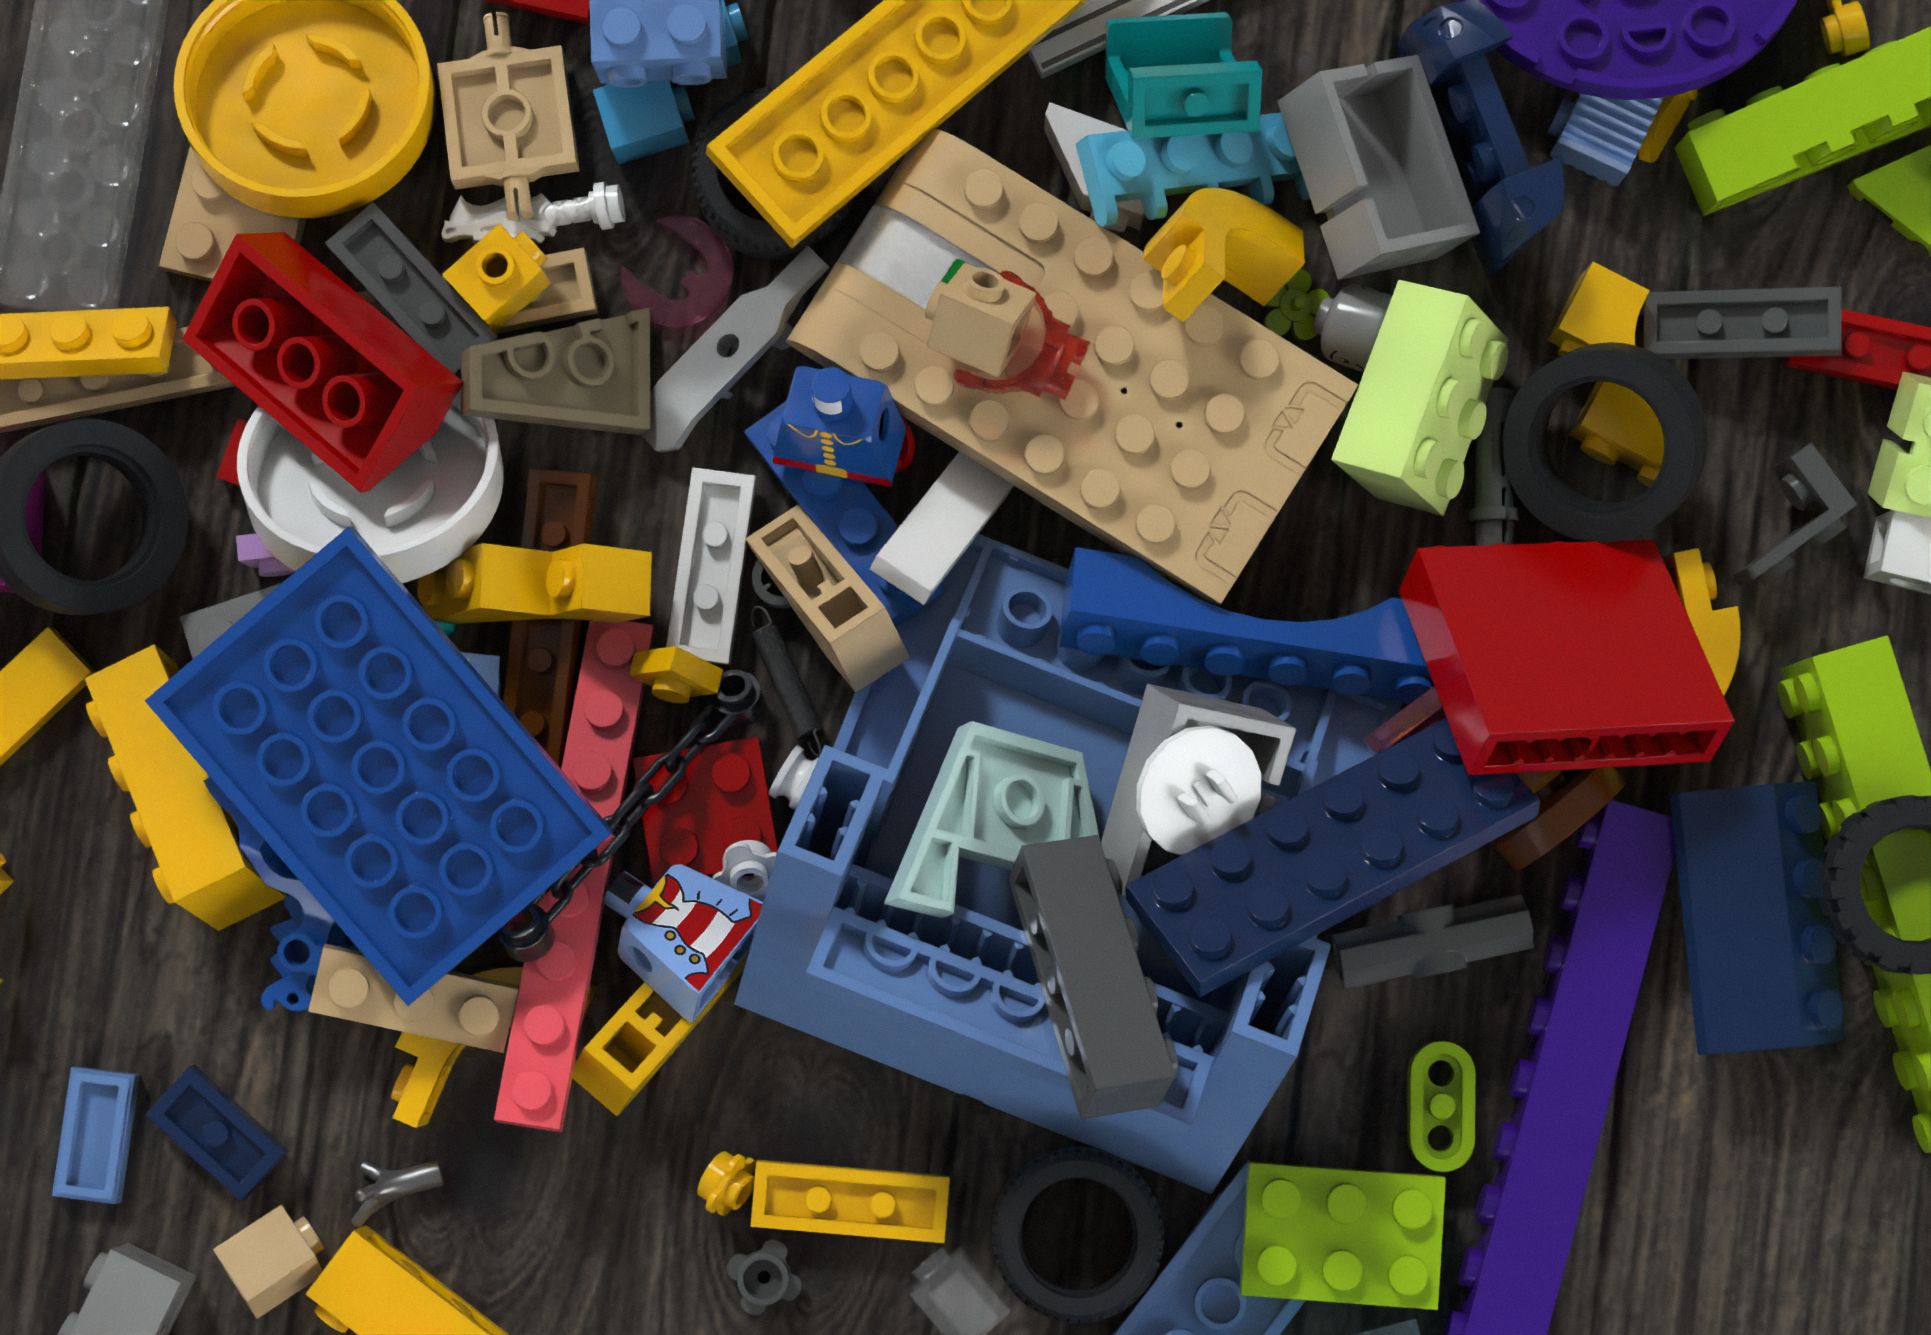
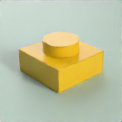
M677 646L636 651L629 676L652 686L651 693L659 699L672 703H687L690 697L717 694L723 669Z

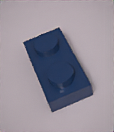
M196 1065L189 1066L146 1113V1116L240 1202L246 1200L289 1152L282 1143Z

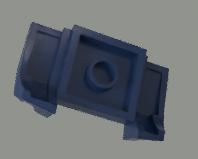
M1469 0L1441 5L1411 23L1402 35L1396 51L1399 58L1413 55L1419 56L1434 100L1442 98L1444 102L1439 104V115L1447 136L1450 140L1458 138L1467 161L1462 162V173L1465 183L1474 198L1482 197L1472 209L1480 233L1471 239L1485 275L1488 278L1498 273L1527 242L1562 213L1564 177L1562 156L1530 168L1485 56L1486 53L1511 40L1513 35L1503 22L1479 0Z

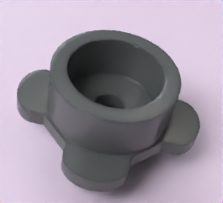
M776 1239L767 1240L761 1250L749 1255L735 1254L728 1262L727 1273L730 1278L737 1280L738 1289L743 1296L741 1306L745 1312L751 1315L762 1314L767 1305H771L780 1299L792 1301L797 1298L801 1291V1280L798 1276L791 1273L786 1261L788 1249L783 1242ZM761 1271H767L770 1274L771 1278L768 1283H761L759 1281L758 1275Z

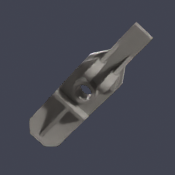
M808 245L767 287L741 295L657 381L650 392V430L642 434L655 451L663 453L680 449L697 422L720 398L730 399L733 396L729 389L771 346L777 347L780 350L790 347L785 341L794 328L787 321L803 294L830 268ZM739 342V347L735 354L727 357L730 347Z

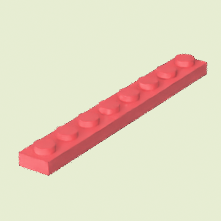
M589 621L561 770L602 818L613 815L616 809L624 802L645 690V683L629 676L634 653L636 651L650 650L653 647L655 629L650 624L630 621L621 623ZM611 834L596 847L598 855L603 852L616 836ZM614 854L603 865L595 867L573 891L569 904L551 922L555 931V939L551 949L540 959L524 962L494 1120L497 1123L562 1133L604 910V896L608 888ZM580 864L566 880L569 882L583 865ZM550 890L537 905L547 913L559 899H555Z

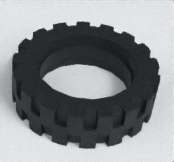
M1907 795L1876 801L1867 805L1862 811L1847 817L1841 823L1842 828L1839 833L1831 836L1824 849V852L1827 853L1825 865H1820L1818 870V884H1823L1824 897L1819 898L1820 907L1823 915H1829L1834 927L1830 928L1833 935L1841 944H1847L1853 950L1851 954L1867 964H1874L1887 972L1931 973V938L1923 941H1908L1884 932L1869 916L1862 899L1861 869L1870 849L1884 836L1902 829L1924 830L1931 834V796Z

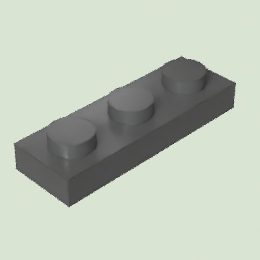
M374 202L325 242L333 255L399 327L458 378L461 379V352L473 345L499 340L498 336Z
M1842 287L1649 292L1644 302V349L1664 359L1842 355Z

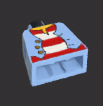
M682 864L671 866L653 889L626 871H623L613 881L604 896V904L627 919L621 929L617 951L621 960L691 1024L749 953L763 904L762 901Z

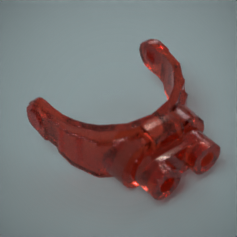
M1001 271L998 274L1003 279L1036 292L1033 306L1043 322L1045 334L1042 351L1029 368L1015 377L991 380L973 375L969 371L955 369L953 379L963 387L986 391V393L1005 394L1008 392L1024 391L1040 397L1043 391L1066 400L1076 377L1067 372L1071 363L1081 366L1091 342L1069 333L1071 325L1053 317L1052 311L1048 309L1044 298L1040 296L1034 287L1022 281L1021 277L1013 272Z

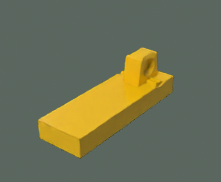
M47 627L0 671V766L87 685L84 678L96 673L54 628Z

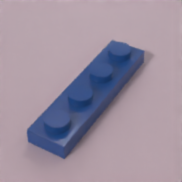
M785 401L746 429L744 433L748 441L794 501L803 509L886 607L896 627L945 591L942 582L923 605L870 570L876 555L899 527L864 482L773 463L779 427L786 405Z

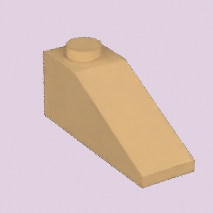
M796 505L745 538L755 556L826 657L855 693L910 658L886 607L799 505Z

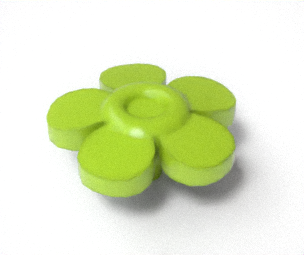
M1299 269L1265 305L1268 308L1277 309L1265 315L1263 319L1264 326L1279 336H1282L1291 329V333L1296 340L1301 342L1310 340L1317 335L1313 330L1314 317H1316L1322 301L1329 297V295L1323 289H1315L1306 293L1311 287V276L1307 271Z

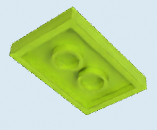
M1248 1161L1239 1285L1240 1295L1438 1310L1446 1177Z

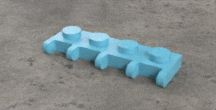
M1281 113L1260 115V128L1256 132L1132 139L1129 131L1126 130L1087 135L1076 143L1094 218L1101 227L1117 223L1118 208L1116 202L1141 199L1144 214L1149 220L1163 219L1168 211L1166 196L1191 193L1203 188H1230L1247 185L1250 198L1264 205H1269L1274 199L1272 182L1294 179L1299 197L1303 200L1310 199Z

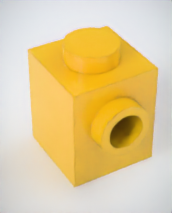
M500 223L442 274L451 287L494 333H497L551 284L544 271L540 268L548 260L544 253L523 231L513 238Z

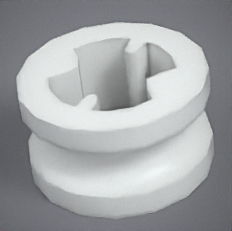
M798 745L789 754L768 792V795L774 799L778 796L787 797L790 802L789 807L793 810H796L819 758L817 757L815 760L806 759L803 754L804 749Z

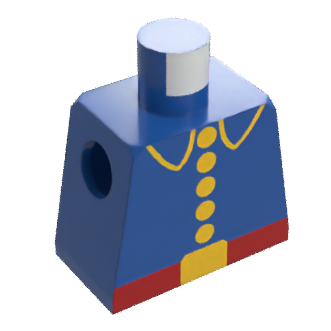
M807 366L796 367L779 427L773 463L892 487L906 434V425L888 386L880 381L847 375L843 370L836 367L823 369Z

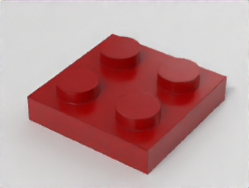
M758 736L706 745L689 763L685 775L668 795L659 803L651 805L642 815L654 885L660 881L671 866L676 864H682L706 876L721 872L725 850L730 845L739 841H759L768 846L772 852L778 851L779 846L772 805L768 795V782L761 742ZM684 749L680 755L683 757L689 749ZM666 753L633 758L636 782L657 758ZM664 765L648 783L655 788L656 793L673 774H669Z

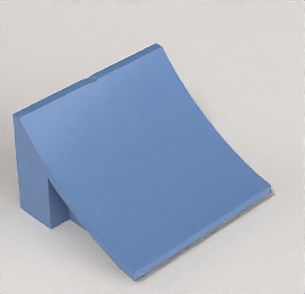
M978 534L943 579L942 584L945 591L895 627L910 658L854 694L833 748L824 745L777 851L734 1005L958 1094H965L982 1101L988 1106L1212 1194L1297 1058L1331 944L1316 939L1317 935L1199 997L1126 901V896L1119 893L1118 899L1124 917H1130L1136 926L1139 942L1137 958L1143 977L1151 978L1154 983L1158 998L1156 1017L1163 1038H1169L1174 1045L1178 1061V1071L1159 1107L1081 1120L1008 880L1011 870L959 857L954 914L944 918L886 905L884 902L957 728L971 721L1082 752L1101 842L1147 683L1262 708L1296 728L1280 785L1269 784L1261 779V789L1276 798L1273 808L1386 750L1402 703L1395 699L1363 694L1344 695L1332 689L1300 684L1280 685L1272 680L1236 674L1227 676L1217 675L1208 670L1179 665H1153L1141 659L1109 654L1095 656L1086 654L1081 650L1059 647L1064 583L1069 569Z

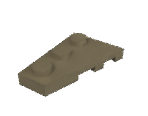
M650 307L630 311L622 316L600 320V318L579 322L571 327L543 333L538 331L468 347L461 352V380L464 382L461 387V415L642 435L650 430Z

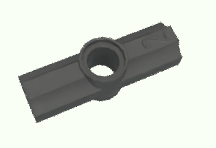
M1522 894L1477 902V904L1454 908L1453 904L1419 910L1397 915V921L1331 934L1334 961L1342 988H1357L1410 975L1411 979L1447 973L1467 968V962L1534 948V931L1530 913Z

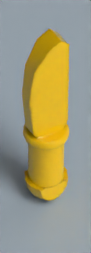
M1698 89L1664 97L1638 150L1639 160L1649 163L1657 160L1687 110L1689 102L1697 98Z

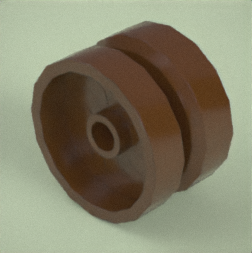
M1614 767L1573 769L1568 774L1563 770L1516 773L1539 798L1538 816L1496 838L1493 847L1513 871H1519L1549 852L1608 804L1623 789L1627 782Z

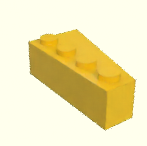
M153 644L84 678L93 701L86 704V709L97 732L103 738L108 736L115 754L108 758L109 768L119 787L124 792L130 791L137 811L130 814L133 828L146 848L152 847L159 867L153 869L152 873L159 892L168 904H178L217 931H220L283 900L287 895L285 892L265 884L239 846V828L233 817L218 804L206 787L203 780L210 776L145 702L149 696L180 671L177 663Z

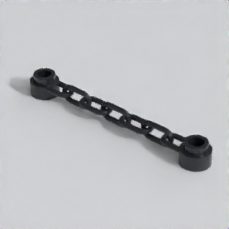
M729 670L722 673L718 693L710 694L711 700L692 720L689 731L669 753L657 758L635 783L633 792L616 809L613 815L603 818L614 831L612 835L616 837L600 855H598L596 848L593 849L497 931V936L503 948L512 959L519 962H531L543 957L551 949L555 939V931L551 922L569 904L573 891L595 867L603 865L619 849L630 835L631 827L653 804L659 803L668 795L685 775L689 763L705 745L718 739L728 727H746L761 717L765 709V698L758 680L753 675L741 670ZM743 690L739 695L728 696L733 692ZM715 710L721 722L711 731L710 726L704 721ZM693 740H695L696 743L682 757L680 754ZM665 765L668 773L673 775L655 793V788L648 782ZM637 801L640 802L627 818L623 817ZM580 864H582L583 867L568 882V880L566 879ZM551 890L552 896L559 900L545 913L537 904ZM531 921V924L525 930L514 931L519 925Z

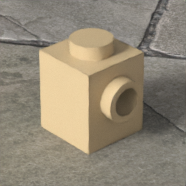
M964 263L948 284L940 281L930 296L925 311V318L933 322L926 347L999 377L1022 346L1036 292L1003 279L1000 274L993 270L976 268Z
M280 1205L215 1247L213 1251L256 1319H258L319 1277L322 1269L315 1255L325 1248L304 1216L293 1223L283 1206Z

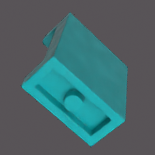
M1228 13L1113 18L1107 21L1105 79L1132 139L1259 131L1262 69L1257 60L1236 62L1232 55L1233 21Z

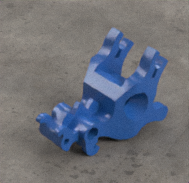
M209 777L203 781L218 804L227 810L239 828V846L267 886L289 894L283 901L292 919L277 923L270 928L271 933L280 942L277 954L272 956L270 960L283 978L265 989L261 996L262 1005L266 1010H272L277 1005L278 1000L285 1008L291 1011L305 1010L310 1005L324 943L357 951L360 950L354 943H349L347 935L212 778Z

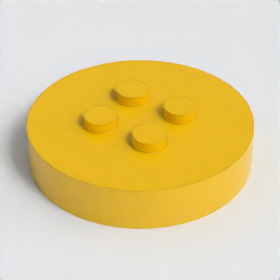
M214 0L200 14L185 37L178 54L174 73V100L178 118L202 168L221 189L233 198L262 212L283 217L319 218L333 216L359 208L389 191L411 170L422 154L428 142L436 112L435 81L425 44L414 21L396 0Z

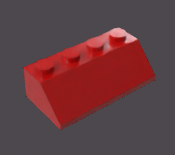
M285 232L240 233L235 235L182 338L186 344L360 493L370 491L435 435L464 383Z

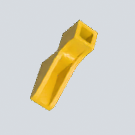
M1592 262L1581 274L1547 341L1560 347L1558 351L1560 356L1577 348L1596 343L1614 342L1635 345L1638 316L1650 290ZM1597 381L1569 435L1583 442L1580 449L1591 458L1608 465H1615L1618 460L1639 471L1637 479L1650 487L1661 469L1664 457V437L1660 422L1648 403L1632 390L1615 383Z
M481 543L469 547L468 550L448 565L419 578L417 594L423 609L434 621L453 624L530 619H577L621 623L650 616L652 552L585 543L554 552Z

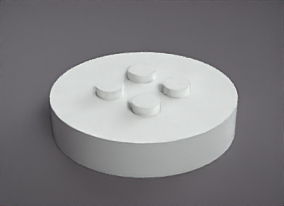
M461 388L435 435L368 492L360 493L260 406L256 408L245 426L237 453L238 480L251 524L266 549L276 559L294 571H297L347 527H354L401 583L431 574L461 556L484 533L498 508L504 483V467L495 421L490 418L461 415Z

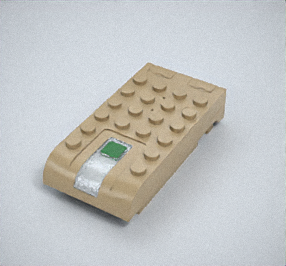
M933 128L923 140L907 152L785 341L786 344L825 368L836 367L843 370L847 375L884 383L888 386L900 415L1122 554L1140 557L1166 580L1192 596L1218 607L1223 602L1358 387L1357 383L1213 294H1210L1182 322L1163 309V278L1161 277V271L1143 260L1144 252L1108 229L1099 226L1092 219L974 146L936 128ZM964 263L976 268L993 270L1000 274L1003 279L1036 292L1022 346L999 377L926 347L933 322L925 318V311L930 296L940 281L948 284Z

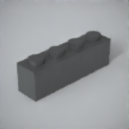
M1098 835L1022 845L1008 880L1080 1119L1159 1107L1170 1085L1177 1076V1055L1172 1041L1169 1038H1163L1156 1017L1158 1011L1157 992L1151 978L1143 977L1137 958L1139 948L1138 934L1133 920L1130 917H1124L1118 899L1120 882L1114 861L1105 858Z

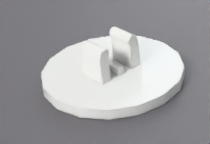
M1210 725L1185 728L1165 739L1146 760L1137 783L1136 811L1145 833L1164 850L1182 856L1253 819L1261 799V771L1253 751L1234 733Z

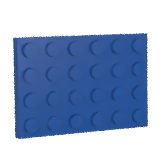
M347 527L145 700L149 707L407 1006L419 998L614 832L354 527Z

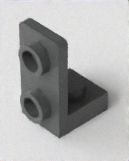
M1812 443L1801 448L1775 466L1783 477L1779 480V484L1786 498L1797 509L1801 511L1806 509L1812 516V519L1735 573L1733 576L1740 586L1757 577L1764 586L1796 564L1790 556V553L1808 540L1816 549L1847 527L1841 516L1858 504Z

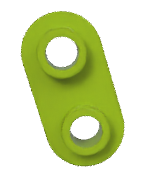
M1431 1041L1419 1047L1412 1055L1407 1069V1144L1416 1161L1438 1172H1449L1463 1166L1471 1157L1475 1146V1066L1470 1055L1462 1047L1447 1041ZM1442 1060L1450 1068V1077L1446 1083L1435 1085L1431 1082L1428 1071L1434 1062ZM1436 1126H1445L1449 1131L1450 1141L1445 1148L1434 1150L1428 1142L1429 1132Z

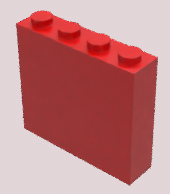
M1654 539L1622 540L1599 543L1597 541H1556L1538 544L1507 545L1498 543L1483 546L1417 548L1399 588V593L1468 776L1710 762L1733 725L1734 718Z

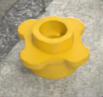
M723 1151L710 1162L700 1179L697 1189L698 1196L707 1201L705 1206L707 1211L714 1213L717 1210L718 1214L725 1216L731 1209L737 1210L746 1202L754 1188L755 1176L752 1175L756 1167L754 1159L748 1157L745 1160V1157L741 1154L733 1156L727 1151Z

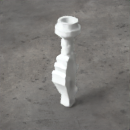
M599 182L593 184V191H589L588 196L573 198V200L566 199L551 203L540 193L531 198L534 215L528 220L523 219L519 207V198H517L520 221H511L506 218L505 197L493 203L478 206L466 202L461 195L451 213L450 220H444L445 225L441 234L443 241L447 243H454L461 239H471L472 242L478 243L500 223L513 238L523 231L534 243L541 244L545 236L553 237L555 235L557 226L568 225L572 222L580 223L593 219L594 224H599L602 230L613 229L614 223L625 222L626 220L624 200L619 184L607 186L606 182Z

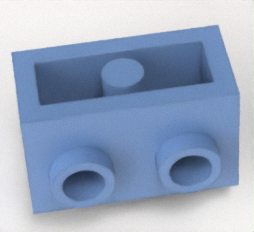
M589 0L591 63L600 83H609L612 86L621 88H633L643 86L650 81H673L681 85H701L710 82L711 79L727 78L726 21L721 0Z

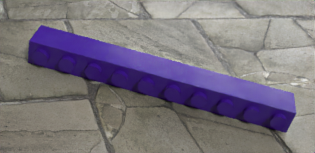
M1611 800L1578 828L1576 846L1584 848L1578 872L1569 871L1561 890L1559 908L1567 910L1561 935L1555 933L1551 935L1545 950L1542 969L1550 972L1544 997L1536 995L1529 1009L1526 1033L1533 1035L1527 1060L1519 1058L1512 1072L1509 1095L1517 1097L1511 1121L1506 1122L1502 1120L1495 1135L1492 1158L1500 1160L1494 1184L1485 1183L1480 1192L1475 1211V1221L1483 1223L1477 1247L1468 1246L1463 1255L1459 1269L1458 1284L1466 1286L1459 1312L1450 1310L1442 1335H1547L1676 853L1672 817Z

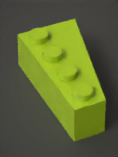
M1931 26L1903 39L1882 44L1866 52L1861 57L1841 66L1840 63H1835L1821 68L1803 79L1804 82L1786 90H1783L1782 86L1765 90L1749 98L1746 101V107L1728 115L1725 114L1723 109H1718L1688 123L1690 131L1674 149L1702 215L1706 216L1930 128Z

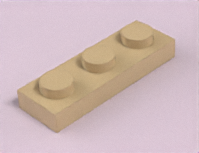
M324 943L308 1012L504 1053L519 986L449 971L419 998L407 1006L361 951Z

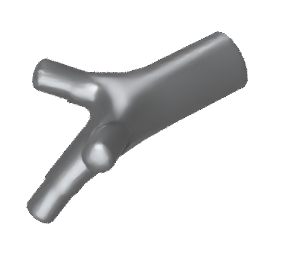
M435 1160L395 1171L379 1168L368 1161L363 1162L360 1166V1172L376 1181V1183L356 1191V1200L364 1203L352 1218V1224L360 1228L374 1212L388 1203L409 1194L444 1185L439 1161Z

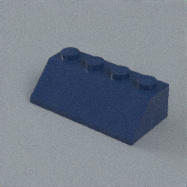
M1816 781L1776 783L1669 794L1698 1055L1804 1047L1846 1041L1843 1021L1844 1005L1840 995L1836 960L1837 943L1835 936L1830 930L1833 927L1829 915H1823L1819 898L1824 897L1823 884H1818V870L1820 865H1825V855L1821 828L1822 811L1818 802Z

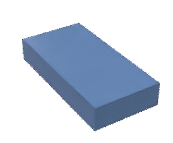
M79 1066L71 1067L52 1196L110 1204L122 1202L140 1074Z

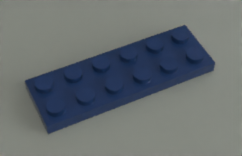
M1445 718L1126 884V901L1199 997H1202L1538 816L1540 800L1516 773L1468 776L1448 720Z

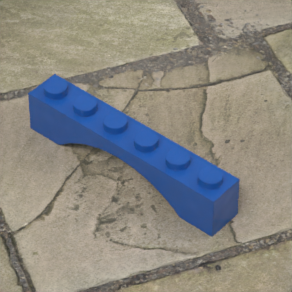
M1075 548L1064 583L1059 647L1077 649L1095 656L1109 654L1141 659L1159 666L1172 664L1204 669L1213 674L1223 676L1236 674L1268 679L1280 685L1300 684L1332 689L1344 695L1363 694L1395 699L1407 705L1427 704L1437 706L1440 701L1402 599L1390 598L1368 610L1337 619L1309 622L1264 620L1227 611L1192 596L1163 578L1140 557Z

